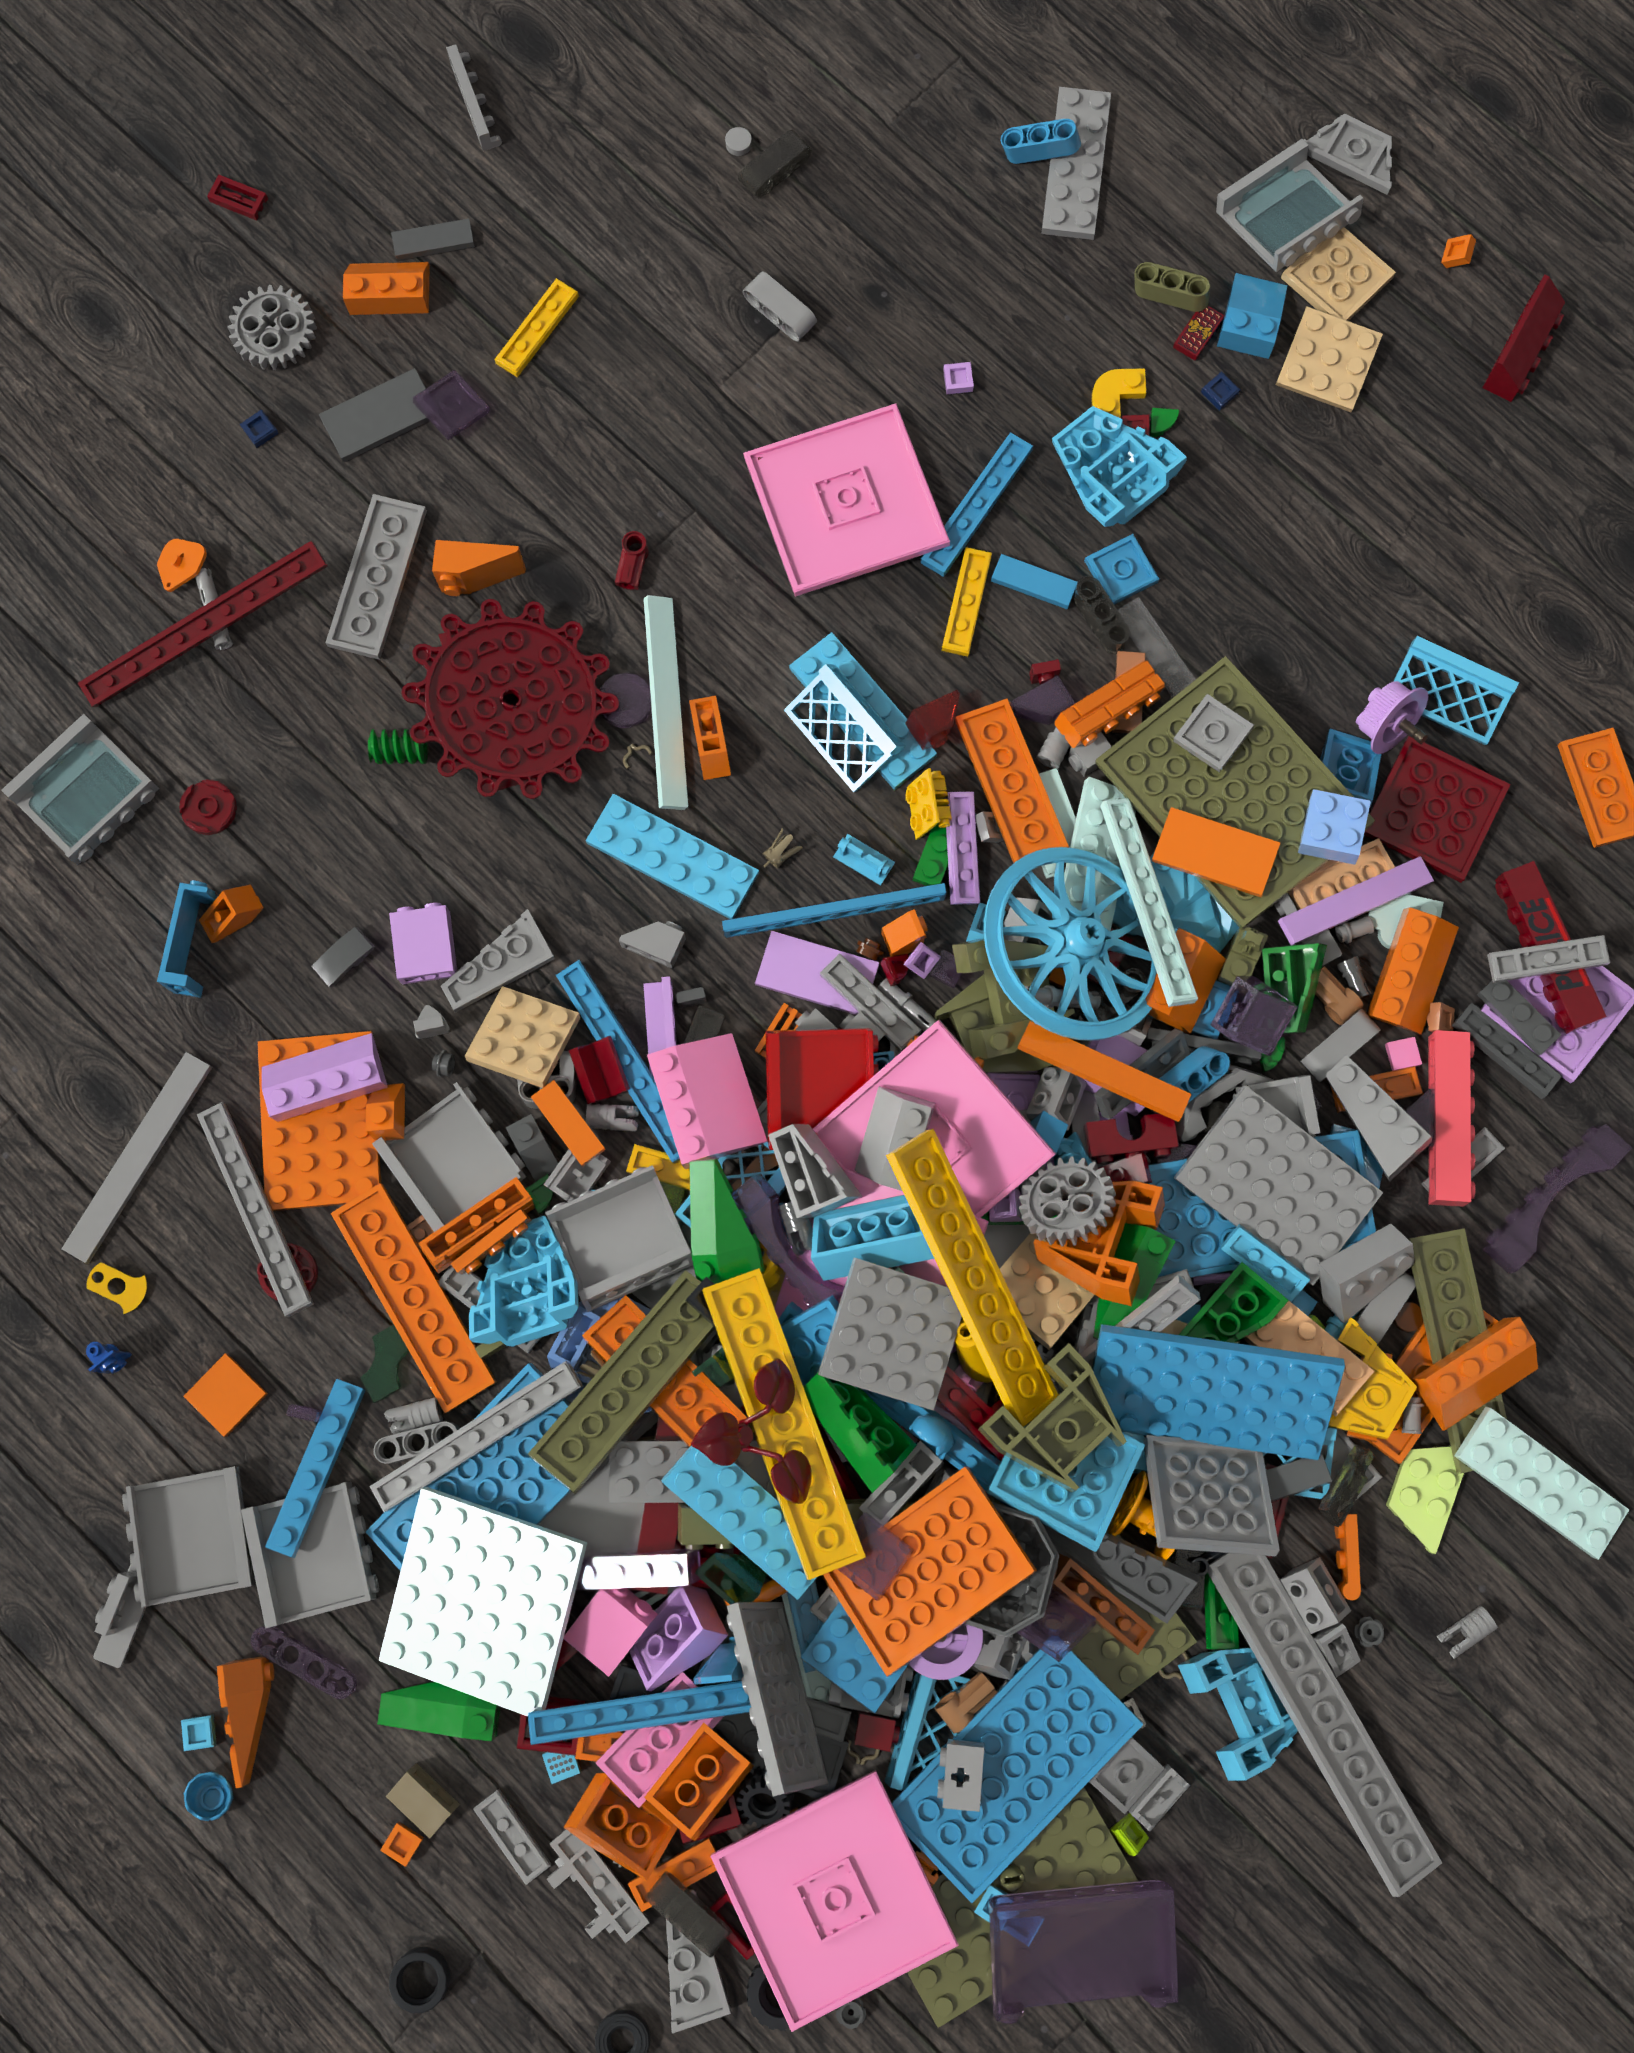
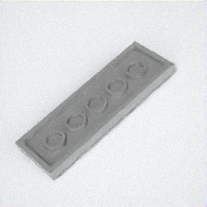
M1059 87L1055 120L1071 119L1074 121L1081 139V147L1072 155L1050 158L1041 234L1094 240L1111 92Z
M373 494L325 642L328 647L380 660L427 512L425 506Z
M620 1441L609 1454V1503H685L665 1486L661 1480L689 1449L684 1441ZM757 1441L750 1443V1446L759 1448ZM741 1449L735 1463L778 1500L762 1455L743 1452Z

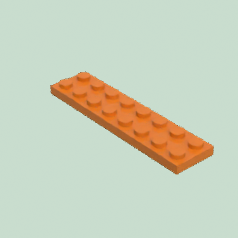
M382 1183L377 1184L331 1213L333 1219L444 1413L450 1412L497 1383L485 1360L481 1359L475 1350L477 1346L469 1339V1332L443 1287L440 1286L439 1280Z

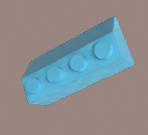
M905 1195L830 1210L814 1217L811 1260L823 1281L848 1276L853 1258L886 1268L935 1259Z

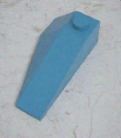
M729 1637L730 1643L719 1645L694 1677V1685L742 1680L744 1675L741 1663L737 1661L734 1647L736 1642L734 1637Z

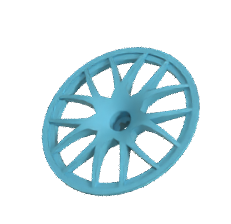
M1067 847L1047 848L1025 855L1013 863L1001 875L990 893L984 916V941L988 960L996 980L1011 1002L1026 1017L1057 1035L1075 1040L1091 1041L1117 1036L1138 1024L1150 1012L1152 1007L1147 1005L1145 998L1150 992L1157 972L1149 951L1119 939L1139 926V919L1118 930L1109 931L1103 927L1100 915L1104 909L1125 892L1130 898L1131 895L1123 871L1105 858L1088 851ZM1064 862L1087 866L1081 911L1071 905L1067 896L1064 882ZM1056 863L1054 893L1032 872L1033 869ZM1095 870L1109 877L1121 887L1120 890L1107 897L1098 905H1096ZM1023 876L1052 913L1053 920H1047L1034 914L1011 893ZM1007 902L1028 926L1003 927ZM1003 935L1038 938L1048 945V948L1044 954L1038 957L1010 961ZM1108 951L1152 961L1148 983H1142L1119 971L1110 962ZM1040 967L1029 990L1025 988L1013 970ZM1063 967L1066 982L1057 1012H1054L1035 998V995L1046 976L1053 969ZM1089 973L1095 976L1118 1013V1017L1106 1021H1098L1088 994L1087 975ZM1114 982L1132 989L1144 991L1130 1010L1126 1011ZM1074 994L1088 1022L1064 1016Z

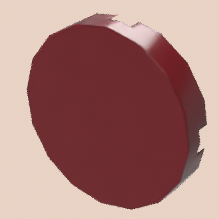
M207 779L202 780L196 785L193 784L186 789L181 796L179 809L183 821L190 829L198 834L213 835L222 832L230 826L235 818L237 805L235 797L227 786L219 781Z

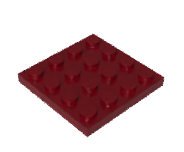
M1408 736L1369 813L1375 820V823L1364 832V835L1373 840L1380 839L1383 845L1411 859L1421 856L1426 866L1462 883L1511 784L1425 742L1419 744L1414 738Z

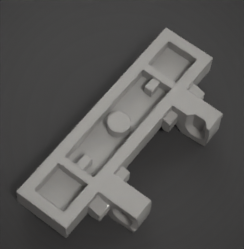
M566 1829L550 1842L551 1847L558 1854L559 1858L555 1860L558 1868L548 1876V1882L555 1889L568 1877L573 1882L577 1880L597 1905L594 1910L598 1913V1916L584 1928L592 1939L605 1928L609 1934L616 1930L622 1940L627 1943L650 1922L595 1849L585 1844Z

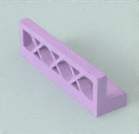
M661 977L662 982L644 984L648 1054L677 1045L673 985L670 977Z

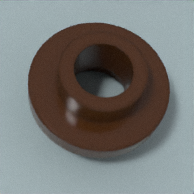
M868 938L864 942L860 940L857 942L859 947L856 952L874 961H877L879 955L882 956L884 953L879 950L880 944Z

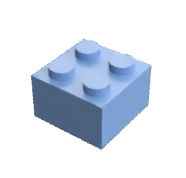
M1313 789L1309 799L1298 853L1355 865L1360 855L1371 801Z

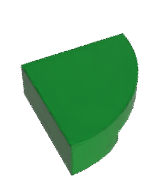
M1152 408L1150 436H1161L1164 432L1168 431L1176 423L1179 410Z
M1284 1037L1255 1045V1047L1262 1048L1260 1063L1263 1073L1274 1068L1281 1060L1285 1050Z
M549 1174L526 1188L540 1215L549 1207L554 1192L544 1186V1183L549 1178Z

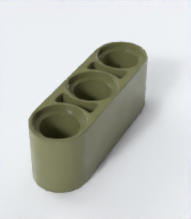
M1151 262L1141 263L1135 269V292L1141 298L1193 312L1203 311L1209 305L1210 283L1206 277Z

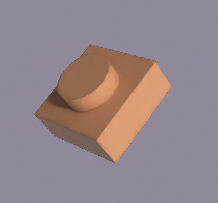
M1441 1002L1430 1003V1012L1427 1016L1428 1031H1453L1452 1024L1454 1023L1455 1009Z

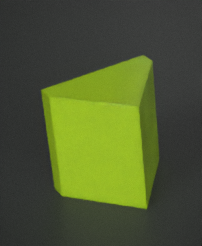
M1130 1813L1109 1829L1127 1855L1136 1856L1149 1839L1148 1835Z

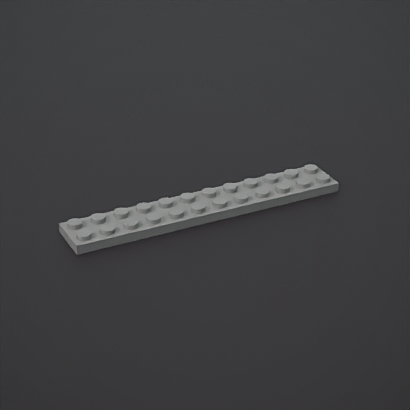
M1236 1553L1224 1554L1209 1564L1208 1574L1391 1895L1393 1897H1400L1441 1865L1442 1861L1267 1557Z

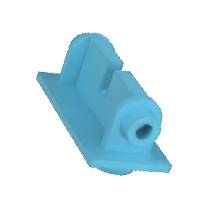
M849 834L841 839L838 844V850L833 858L880 886L895 864L893 860Z

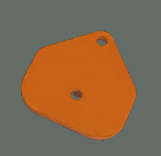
M173 539L165 545L157 562L165 590L172 592L199 574L207 555L204 546L181 539Z

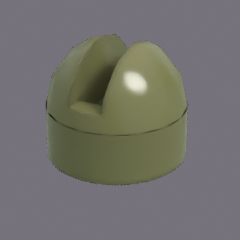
M1009 1864L999 1875V1880L1006 1890L1016 1891L1024 1883V1874L1019 1866ZM1020 1877L1018 1881L1005 1883L1004 1878Z

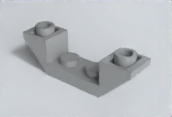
M1230 1064L1225 1075L1187 1104L1180 1121H1175L1177 1139L1182 1142L1191 1140L1199 1132L1207 1128L1199 1108L1210 1105L1221 1094L1230 1092L1235 1087L1273 1081V1079Z

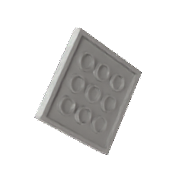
M853 1258L818 1375L934 1411L962 1317L949 1288L871 1262Z
M1146 1435L1143 1442L1145 1444L1144 1450L1158 1548L1276 1556L1280 1549L1263 1452L1217 1446L1195 1440H1184L1179 1437Z

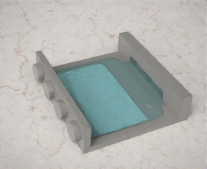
M1300 139L1250 172L1217 196L1216 213L1275 272H1278L1285 266L1292 265L1298 257L1306 252L1313 251L1319 243L1327 238L1334 237L1340 229L1348 224H1353L1361 216L1363 197L1359 195L1349 201L1307 161L1309 145L1303 139Z
M83 714L1 791L15 802L65 852L69 859L78 865L88 860L93 855L94 849L102 842L108 841L122 823L131 820L135 815V811L142 804L150 802L159 788Z

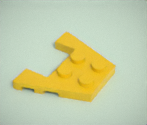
M1350 1317L1337 1341L1364 1357L1363 1362L1373 1369L1374 1373L1336 1417L1331 1414L1328 1427L1388 1440L1417 1386L1391 1358L1389 1359L1377 1346V1343L1359 1327V1324Z

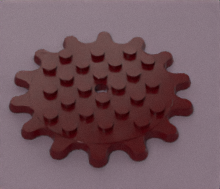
M487 599L481 604V619L475 624H466L455 614L445 615L441 620V627L447 636L445 644L440 647H432L423 643L413 648L414 660L426 668L427 675L425 679L421 682L407 683L401 691L405 701L422 706L426 712L425 718L412 726L410 730L412 740L420 744L426 742L440 743L444 749V754L437 764L438 772L444 777H452L461 769L473 770L478 776L477 790L484 797L495 795L499 785L504 780H513L519 784L521 792L526 798H538L542 793L541 780L547 773H556L566 782L575 783L582 776V770L576 761V754L583 749L603 752L609 746L607 735L599 731L595 726V719L598 715L613 713L619 706V700L614 694L601 692L595 685L596 678L609 669V659L603 654L585 656L578 651L577 642L583 635V628L580 623L569 621L559 629H551L546 626L543 619L545 610L538 602H529L519 617L510 618L503 613L501 605L497 600ZM507 694H514L518 697L519 701L513 706L503 702V697Z

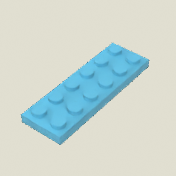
M832 632L789 665V669L805 688L820 674L818 671L825 664L836 665L906 747L899 754L892 756L878 770L894 791L937 757V752ZM823 682L816 688V700H828L829 688ZM819 703L828 713V703ZM834 704L833 720L846 721V708L842 704ZM837 724L845 733L846 724ZM851 724V741H863L864 729L859 724ZM869 736V742H874ZM855 744L863 754V744ZM869 745L868 760L877 762L884 755V752L878 745Z
M612 794L586 839L588 845L729 919H734L759 874L758 869L615 794Z
M690 1446L661 1480L665 1486L797 1600L816 1579L807 1580L779 1501L735 1462L728 1466L717 1465L701 1451Z

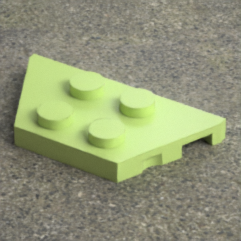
M1451 1446L1411 1449L1400 1464L1386 1506L1393 1514L1401 1519L1404 1526L1432 1554L1437 1552L1464 1473H1456Z

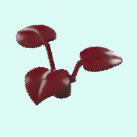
M775 1358L759 1369L754 1380L755 1395L760 1403L766 1405L765 1408L747 1419L740 1420L739 1424L735 1416L730 1413L721 1412L715 1414L699 1429L691 1442V1446L701 1451L712 1462L720 1466L733 1464L739 1457L741 1449L743 1452H752L775 1458L778 1463L771 1469V1478L776 1490L788 1501L794 1504H803L807 1499L812 1479L811 1466L807 1457L797 1450L787 1451L783 1457L779 1453L750 1446L753 1440V1431L748 1427V1424L768 1414L771 1409L778 1414H783L789 1410L794 1401L795 1385L791 1372L782 1360Z

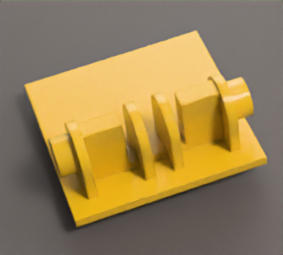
M931 768L925 770L909 784L906 790V801L910 804L911 809L910 825L915 833L916 840L920 839L937 824H939L940 828L950 826V821L952 820L950 806H946L949 804V800L942 799L948 796L945 776L941 775V771L931 772Z

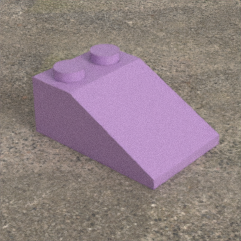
M680 1583L655 1611L658 1615L629 1650L647 1691L656 1689L710 1656L728 1636L705 1589Z

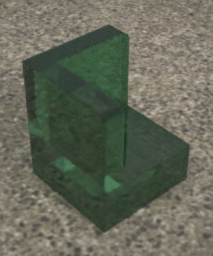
M723 1347L692 1371L695 1377L704 1371L718 1388L734 1378Z

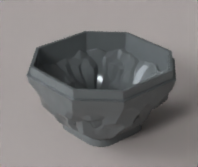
M993 1503L1037 1571L964 1624L1009 1637L1044 1617L1058 1568L1059 1554L1039 1518Z

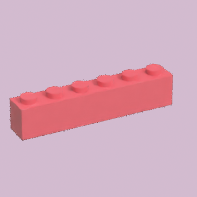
M1435 1030L1428 1037V1134L1432 1137V1142L1428 1145L1429 1205L1464 1207L1475 1196V1183L1471 1182V1171L1475 1167V1155L1471 1153V1142L1475 1138V1127L1471 1125V1114H1473L1475 1108L1474 1097H1471V1086L1474 1084L1475 1073L1473 1069H1470V1058H1473L1474 1042L1470 1041V1032Z

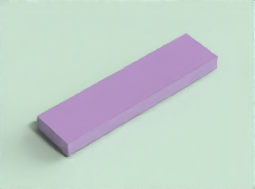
M947 792L948 796L945 799L949 800V804L946 806H950L952 816L950 826L946 827L951 905L979 904L980 890L974 792Z

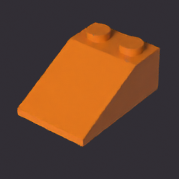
M436 540L432 572L441 592L449 596L471 594L524 574L526 571L518 546Z
M605 1773L595 1774L564 1826L566 1830L585 1844L644 1880L649 1879L678 1828L648 1801H645L638 1808Z

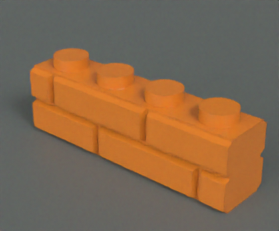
M1143 661L1062 711L1055 720V726L1065 736V739L1072 748H1076L1081 744L1087 747L1098 738L1097 734L1104 730L1107 734L1119 725L1118 721L1125 717L1126 720H1130L1140 712L1139 708L1144 704L1147 707L1155 704L1161 698L1159 694L1165 687V683L1158 674H1155V670L1149 662Z
M515 1177L418 1244L439 1274L451 1266L450 1263L521 1209L526 1213L535 1208L533 1199L518 1178Z

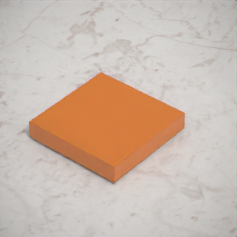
M225 1353L183 1397L223 1437H227L268 1393L229 1354Z

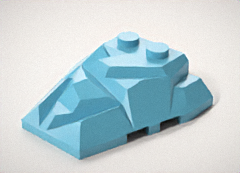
M1094 406L1052 438V443L1086 510L1104 527L1113 526L1116 523L1126 524L1167 490L1169 480L1178 474L1187 461V457L1169 440L1161 436L1158 440L1145 434V429L1137 427L1135 430L1123 424V419Z
M1153 853L1150 860L1175 933L1178 928H1181L1206 940L1220 953L1239 929V926L1194 875L1152 862ZM1126 892L1117 899L1112 921L1120 929L1139 919L1133 901ZM1141 924L1127 933L1132 936L1139 935L1145 937Z
M545 1215L532 1219L527 1224L528 1230L519 1237L514 1238L511 1236L504 1242L505 1247L494 1256L490 1254L486 1256L484 1263L488 1268L484 1282L479 1281L478 1283L479 1300L477 1306L472 1305L469 1312V1339L472 1342L492 1344L501 1341L506 1346L513 1347L565 1330L567 1319L572 1318L578 1310L577 1280L573 1275L550 1221Z

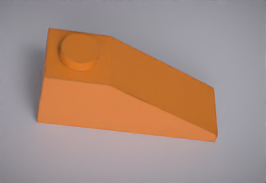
M716 696L689 700L703 779L708 780L730 776L728 754Z

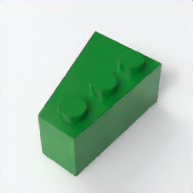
M1315 943L1262 949L1268 1034L1280 1035L1306 1032L1327 945Z

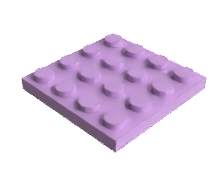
M1603 966L1586 968L1585 971L1607 1017L1568 1034L1558 1026L1555 1019L1556 1011L1552 1003L1548 1002L1544 996V985L1539 976L1508 980L1561 1034L1538 1057L1569 1083L1575 1081L1634 1004V989ZM1486 1004L1483 1005L1481 1008L1482 1012L1536 1054Z

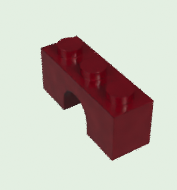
M1160 1113L1144 1115L1141 1119L1142 1134L1136 1140H1127L1119 1134L1116 1119L1086 1122L1083 1127L1087 1153L1091 1160H1096V1164L1112 1163L1115 1157L1125 1156L1126 1159L1141 1153H1154V1157L1172 1155L1171 1151L1178 1147L1175 1120Z

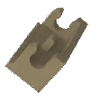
M417 1763L404 1774L386 1795L428 1838L435 1834L460 1805Z

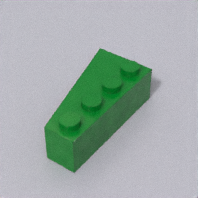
M818 1373L803 1387L812 1412L872 1493L897 1470L917 1446L861 1388L820 1376Z

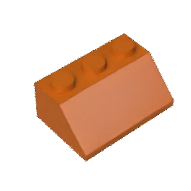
M429 262L349 264L343 274V300L349 314L429 313Z
M1178 928L1176 936L1198 1000L1192 1004L1168 1007L1158 974H1156L1154 983L1145 999L1147 1005L1152 1007L1147 1015L1190 1035L1226 958L1206 940Z
M703 1722L644 1798L690 1839L696 1841L754 1765Z

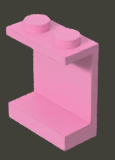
M611 1576L586 1606L563 1639L609 1677L658 1614L652 1610L646 1601L639 1599L633 1594L625 1583Z

